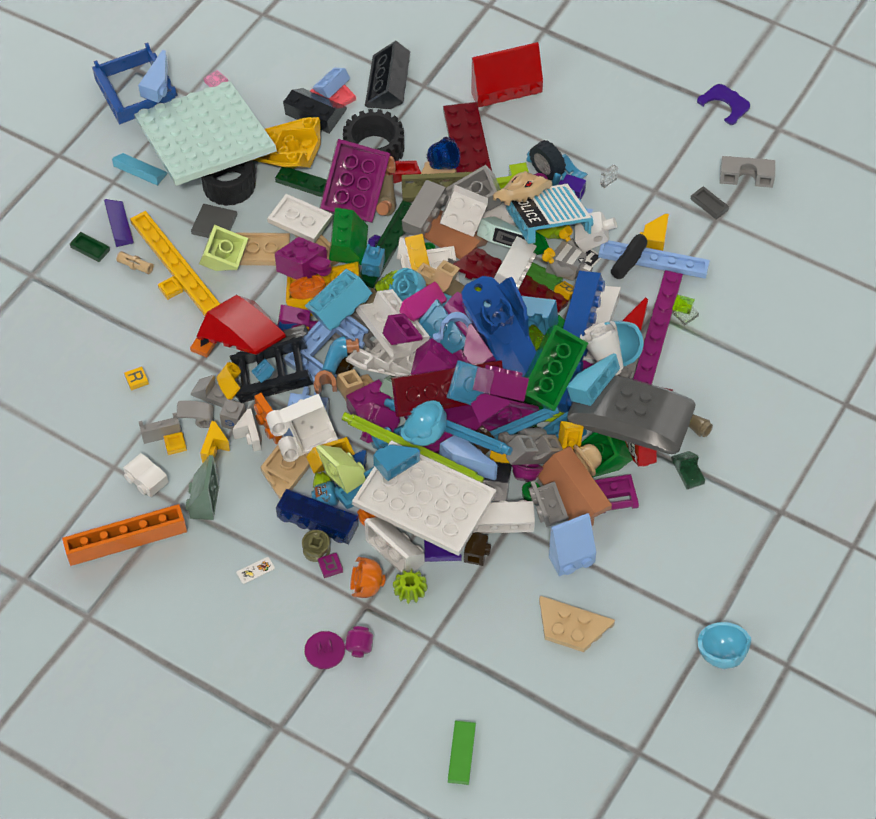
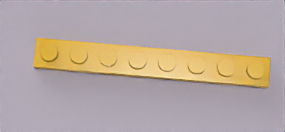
M146 211L130 218L134 228L172 276L175 277L204 316L207 311L220 304Z

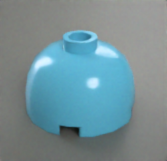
M403 268L398 270L392 277L394 281L392 285L390 284L389 290L393 289L403 302V300L425 288L426 282L417 271Z

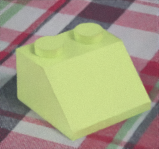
M214 225L199 264L215 271L237 270L248 238Z
M323 445L316 447L326 474L347 494L365 482L364 467L360 462L356 463L349 452L345 453L338 447Z

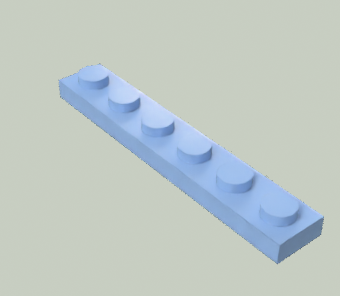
M608 240V242L600 246L598 258L617 261L629 244ZM645 248L635 265L706 279L710 260Z

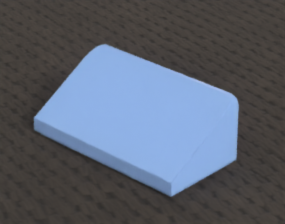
M334 67L313 86V90L326 98H330L350 77L345 68Z

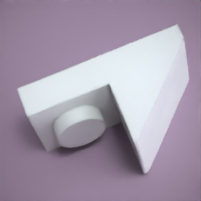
M250 408L246 410L234 426L233 435L234 439L246 437L248 445H252L255 452L261 450Z

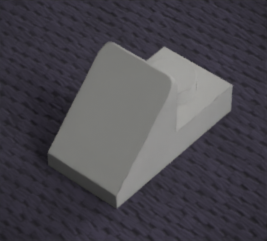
M214 375L199 379L190 393L193 397L222 408L227 399L219 384H216Z

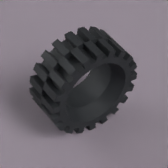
M368 109V113H365L364 110L360 111L359 116L354 114L351 116L352 121L349 119L346 121V126L343 127L342 133L343 140L359 144L360 141L367 137H382L389 144L377 148V150L390 153V156L395 161L402 159L405 149L404 128H402L401 121L398 122V117L395 115L391 117V113L388 111L383 114L381 109H378L377 112H373V109Z

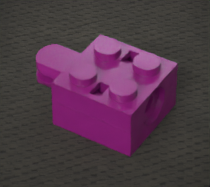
M301 237L295 238L274 253L276 271L293 279L301 277L309 279L316 274L327 276L332 271L331 261L327 259L326 247Z

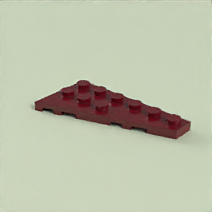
M475 248L453 265L460 268L459 272L466 274L465 278L472 280V278H480L482 276L494 278L502 261L487 254L483 249ZM525 275L518 289L521 296L556 300L558 313L567 307L569 302L562 294L555 293L548 289L546 285L539 284L528 275Z

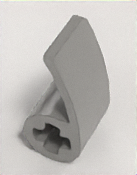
M178 401L176 418L196 419L195 424L198 427L209 428L211 421H213L214 407L205 402Z

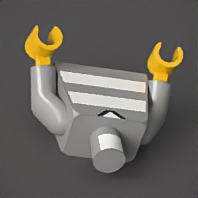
M566 226L559 232V237L566 241H562L555 251L550 247L547 248L542 255V259L548 262L547 273L573 281L578 276L579 271L592 272L593 267L585 264L587 255L577 248L573 238H570L573 230L570 226Z

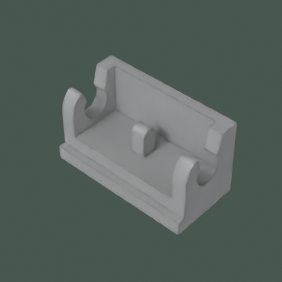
M172 413L173 418L143 425V422L139 421L144 444L163 440V436L181 432L176 413Z

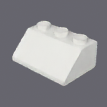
M378 517L367 518L364 521L366 541L399 572L402 573L404 569L408 573L411 568L415 572L424 564V551L418 545L415 546L405 533L397 530L395 525Z

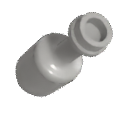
M529 427L519 431L517 434L500 433L498 441L508 444L517 435H530L533 441H536L542 435H547V432L541 427Z

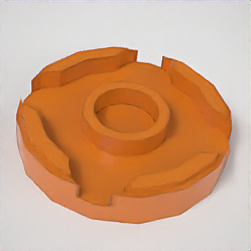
M313 275L309 279L307 277L296 279L290 284V296L294 299L315 297L326 287L325 280L317 275Z

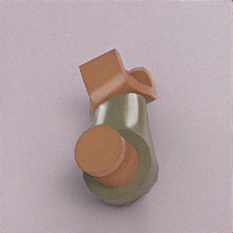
M392 156L389 157L376 207L377 213L384 216L391 215L397 205L393 175H389L395 173L396 170L395 160Z

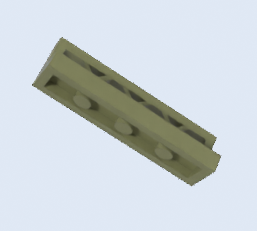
M472 172L402 175V200L413 202L426 180H432L431 182L447 188Z

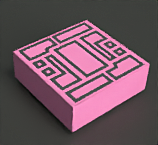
M216 70L206 76L204 82L209 87H216L222 82H228V79Z

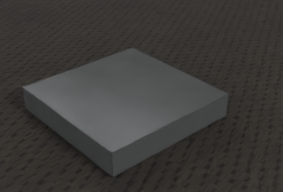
M203 203L191 229V234L209 238L214 225L231 231L237 217V211Z

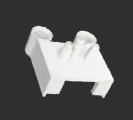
M319 394L304 400L300 399L297 403L281 410H273L266 416L268 426L274 436L284 435L288 428H290L294 436H285L278 442L282 457L287 462L295 461L299 456L309 453L313 447L338 440Z

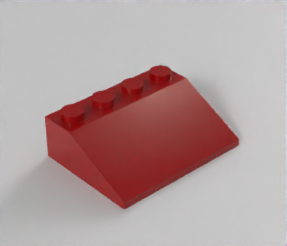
M538 42L472 57L471 93L474 101L478 104V108L543 92V75Z

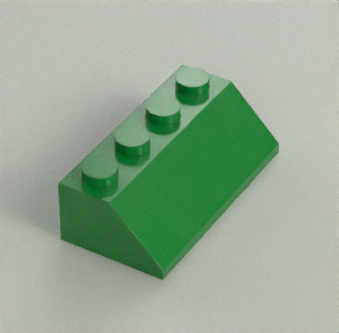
M557 325L549 327L524 376L529 378L524 400L533 405L555 411L588 342Z

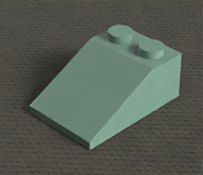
M213 455L207 457L194 474L193 482L189 483L190 499L186 500V511H189L190 519L214 520L219 482Z

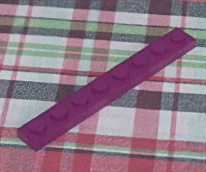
M668 270L664 272L642 353L634 375L635 380L649 384L653 383L683 277L681 273Z

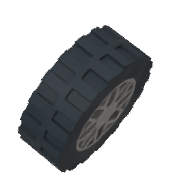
M543 140L530 149L529 155L532 165L538 173L546 175L548 180H553L555 173L562 175L566 170V163L561 152L548 140Z

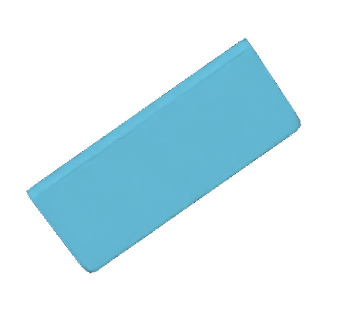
M124 153L112 158L114 167L157 186L167 175L166 171Z

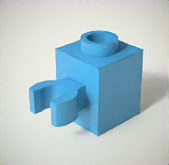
M370 244L367 245L361 263L362 274L380 277L385 262V249L380 248V246L376 248L371 247Z

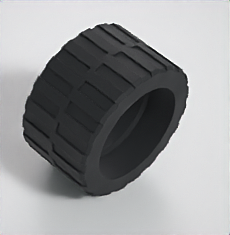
M250 160L201 177L206 197L210 201L224 206L236 205L250 198L256 186L253 161ZM224 172H237L241 174L238 178L230 181L215 179L216 176Z

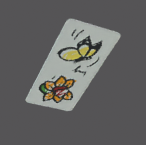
M266 557L236 573L241 582L245 584L274 570L275 567L270 558Z

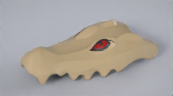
M524 171L513 176L504 188L495 192L493 200L497 201L499 198L501 202L504 201L505 205L508 206L512 200L526 202L527 198L533 199L534 196H539L544 189H549L552 186V181Z

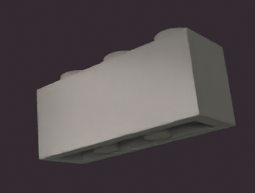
M429 180L425 181L402 220L403 231L412 235L423 234V237L425 233L430 231L432 221L437 219L441 206L447 202L446 187Z

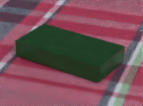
M82 232L70 242V248L97 262H100L110 251L109 246Z

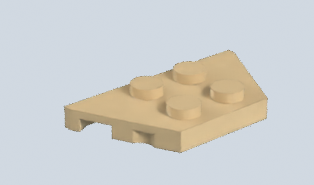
M277 445L260 468L279 499L283 502L309 469L310 465L306 458L308 453L299 456L295 461H285Z
M543 596L539 598L545 640L585 652L593 642L600 639L602 634L615 624L613 619Z

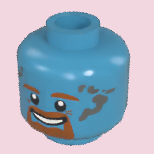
M332 481L317 484L314 487V491H311L314 505L319 506L321 509L338 505L339 499L336 497L335 491L340 489V487L335 486Z

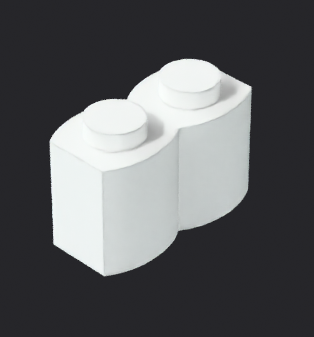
M142 453L123 467L124 478L130 484L134 483L137 485V489L143 495L147 494L152 497L169 483L167 475Z

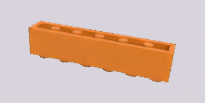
M180 504L66 536L62 540L69 564L73 566L183 534L187 530Z

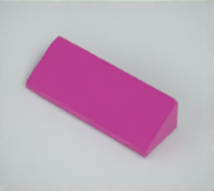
M433 282L403 300L399 312L401 314L404 313L407 318L414 322L424 316L436 299L443 304L447 301V298L439 285Z

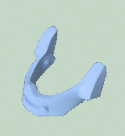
M461 312L450 313L442 321L439 332L433 334V339L438 343L443 340V329L450 321H461L468 328V325L471 323L469 318Z

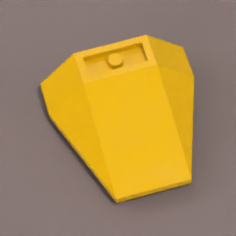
M319 117L302 118L264 129L276 145L277 151L253 159V161L293 169L311 167L321 145Z

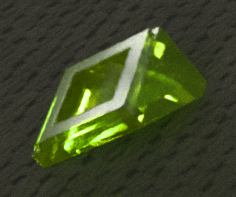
M677 294L672 310L690 315L695 299Z

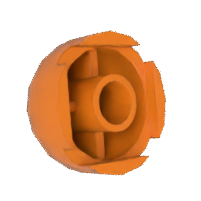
M358 557L355 561L359 562L358 566L352 569L350 589H355V593H352L353 597L369 598L374 596L380 590V587L384 586L385 575L382 574L379 563L369 558Z

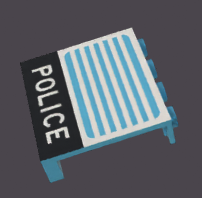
M568 184L551 186L549 189L546 188L539 196H534L533 199L527 198L526 202L512 200L509 206L506 205V210L528 244L535 243V230L581 223L584 230L591 234V226L594 224L593 217L589 215L586 207L582 205L581 200L577 198L574 190Z

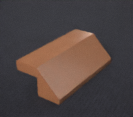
M440 210L437 219L432 221L430 231L424 235V238L440 248L454 246L455 255L458 259H461L475 248L485 246L488 242L477 236V231L474 237L440 224L442 210Z
M570 446L553 454L542 466L543 470L539 474L538 479L543 486L552 482L556 483L569 517L567 521L589 513L591 525L593 526L594 517L612 508L610 501Z

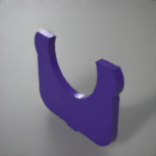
M723 84L714 85L697 99V103L703 107L706 103L713 100L727 103L731 108V114L724 118V121L729 125L736 124L737 120L750 109V102Z

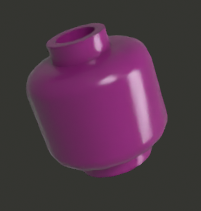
M354 626L352 630L347 632L345 649L352 653V657L363 658L364 654L372 651L373 634L369 632V628Z

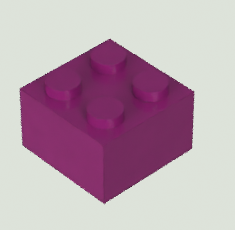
M485 365V368H477L473 390L524 402L529 378L522 377L523 373Z

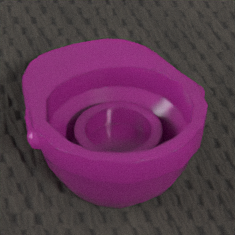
M539 464L512 465L515 479L525 482L535 481L543 470V467Z

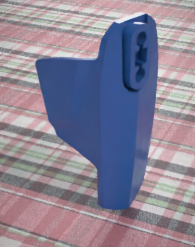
M482 276L467 283L461 292L463 299L461 304L469 320L482 337L494 358L502 360L503 369L523 373L522 377H524L536 354V350L529 337L527 307L514 279L509 277L499 284L493 277ZM480 287L482 290L476 291L475 288ZM486 301V303H489L491 306L485 307L484 302Z

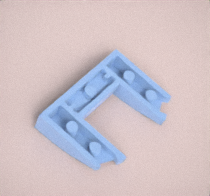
M346 316L341 321V324L331 331L318 321L308 334L303 337L307 344V349L301 350L303 369H308L313 378V383L316 374L322 371L323 364L313 356L334 333L341 337L345 336L346 339H351L352 341L358 338L359 348L363 349L365 345L363 337L369 330L351 316ZM293 352L288 353L284 360L289 367L296 371Z

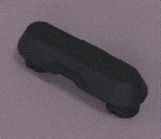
M637 234L631 240L624 253L612 267L611 274L614 278H624L641 257L642 252L647 246V238L643 234Z

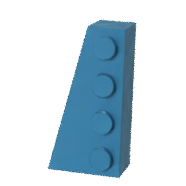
M522 296L527 307L529 334L544 338L548 328L557 325L559 322L556 300ZM486 301L484 302L485 307L491 306L489 303H486Z

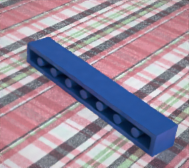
M579 271L563 329L579 338L580 335H585L584 331L596 323V310L601 305L600 295L605 290V281L601 273ZM585 349L570 382L578 373L583 371V358L587 356V349ZM567 388L557 406L559 412L563 413L568 412L573 403Z

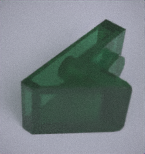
M690 451L671 456V460L686 490L705 484V478L698 466L699 456Z

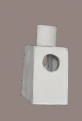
M600 211L589 213L593 217L594 223L591 226V234L584 230L581 223H575V242L580 250L586 252L608 242L609 230L617 228L615 218L606 220Z

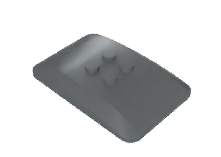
M615 375L591 406L573 402L568 412L567 421L581 425L585 430L663 453L676 454L681 449L696 404L692 399L668 389Z

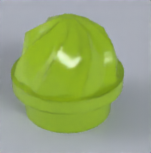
M324 472L315 473L313 488L317 484L331 481V478Z

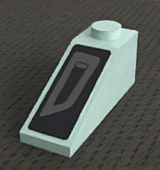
M495 216L482 218L480 221L477 236L489 242L511 248L517 236L525 240L517 227Z

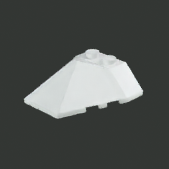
M375 339L373 341L375 347L372 350L368 347L365 350L359 348L360 352L354 350L346 358V362L360 369L400 377L411 375L416 351L408 357L392 359L380 342Z

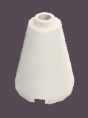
M609 321L610 324L607 325L604 322H600L587 328L584 331L585 335H580V339L588 342L586 349L596 362L613 353L616 354L620 369L615 375L620 374L624 366L615 322Z

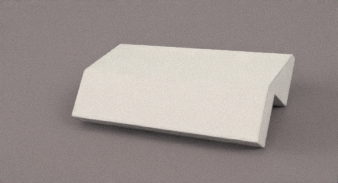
M393 289L377 291L374 302L359 305L356 308V312L392 359L411 355L417 348L427 342L430 336L417 320L414 322L410 320L423 336V339L397 345H391L382 334L388 315L401 314L399 310L402 304V300Z

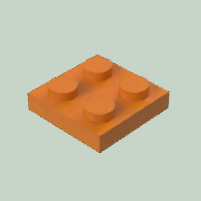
M262 393L254 396V409L257 413L255 418L260 426L263 425L265 427L264 430L267 437L273 439L275 444H278L282 435L274 436L266 420L267 414L273 411Z

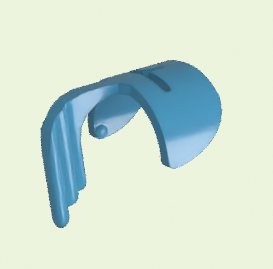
M564 154L562 156L566 163V171L562 175L554 174L552 186L558 185L560 180H564L566 174L573 172L572 176L581 179L585 178L588 174L580 171L572 163L571 159Z

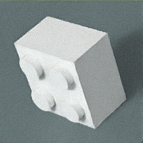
M454 185L441 215L440 224L474 237L488 205V198Z

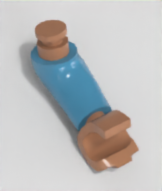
M342 336L333 341L327 352L322 371L318 372L315 376L314 390L316 394L322 391L321 386L324 384H331L333 392H337L334 375L344 357H348L347 353H353V350L360 352L358 338L352 341Z

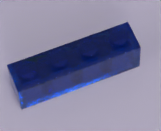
M289 489L285 490L276 506L277 518L281 521L291 522L301 529L321 530L338 543L349 545L359 526L357 515Z

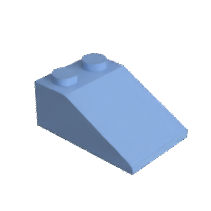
M589 513L551 527L549 559L558 576L572 574L579 568H587L595 563L596 547Z

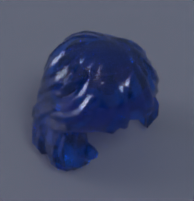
M443 137L439 142L432 144L428 148L426 158L431 168L453 169L459 167L460 149L454 139Z

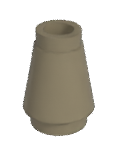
M693 414L689 427L699 437H707L712 431L713 424L710 423V420Z

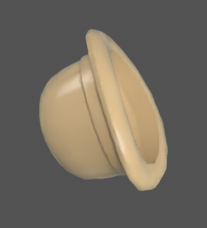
M592 444L582 447L574 445L575 454L590 475L595 476V469L602 461L598 448Z

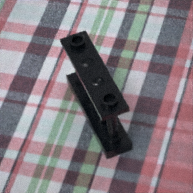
M293 337L290 340L273 344L257 355L244 351L230 355L232 363H235L241 370V386L235 395L240 403L255 400L254 396L259 393L267 397L313 385V378L308 369H303L301 350L307 349V344L303 337ZM293 352L296 372L285 375L282 355ZM275 357L278 376L273 379L264 380L262 383L259 381L249 384L246 364L257 362V365H259L264 359Z

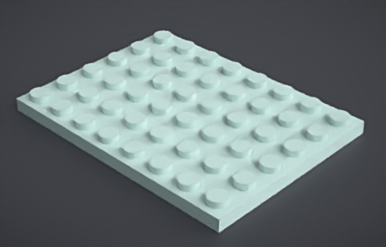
M231 81L222 82L215 87H207L196 93H189L181 98H174L164 104H156L155 107L150 109H141L138 113L134 114L137 123L176 186L277 151L276 145Z

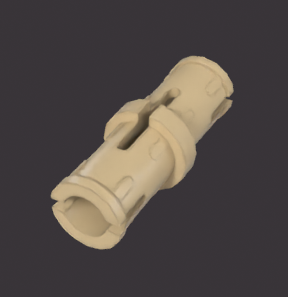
M120 251L116 258L117 262L129 266L132 270L137 269L146 274H150L153 271V264L141 260L139 256H131Z

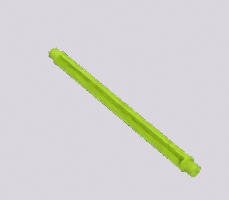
M344 412L342 420L347 422L348 425L367 432L388 444L393 441L405 447L418 448L421 455L481 483L484 481V477L478 475L477 472L422 446L410 444L403 437L355 414L351 415Z

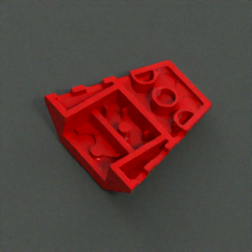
M237 294L207 311L197 333V339L199 340L206 338L214 344L221 342L225 347L236 346L237 350L255 355L286 337L285 333L255 301Z

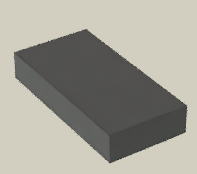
M704 186L691 195L690 199L716 220L729 210V206Z

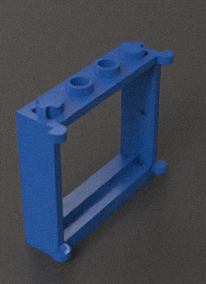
M148 42L144 43L146 47L144 49L99 64L97 60L94 61L95 66L92 67L94 79L119 125L135 119L134 114L138 113L141 109L153 108L156 104L170 102L176 98L175 96H178L176 88L171 86L170 78L167 75V94L159 103L147 99L123 107L107 77L148 62L152 66L157 59V55L152 53Z

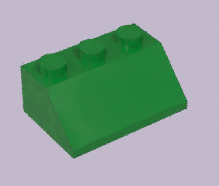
M335 207L329 251L330 261L343 263L359 262V265H362V259L367 247L368 225L353 210Z

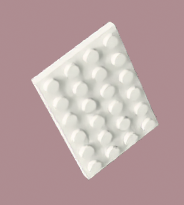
M393 441L389 443V445L402 446ZM420 454V461L389 481L374 466L352 500V505L459 556L495 497L497 490Z

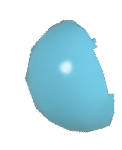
M613 321L617 326L623 366H627L636 361L641 355L644 346L643 335L639 327L634 323Z
M434 400L427 401L415 409L413 408L412 414L406 420L404 427L401 428V436L405 441L417 446H428L435 443L444 434L447 424L446 412L440 402Z
M717 622L708 625L698 636V648L702 657L712 666L721 669L735 668L740 665L751 645V637L747 631L739 625L729 622Z

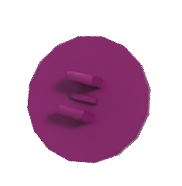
M320 631L313 634L307 640L304 654L307 661L313 667L330 669L342 661L345 655V644L336 633Z

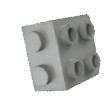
M531 481L532 487L529 488L533 504H538L535 507L540 522H545L546 527L568 520L569 517L556 483L552 482L537 488L535 481Z

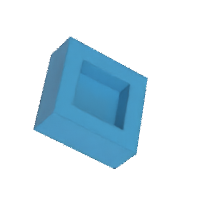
M264 359L251 372L262 383L271 377L275 369Z

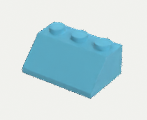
M345 269L310 300L305 307L324 327L331 331L337 328L346 316L353 314L356 307L365 303L372 292L359 276Z

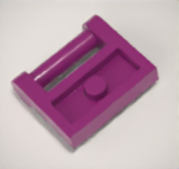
M631 474L595 480L607 499L624 496L630 497L629 500L610 502L612 504L610 510L632 507V509L639 508Z

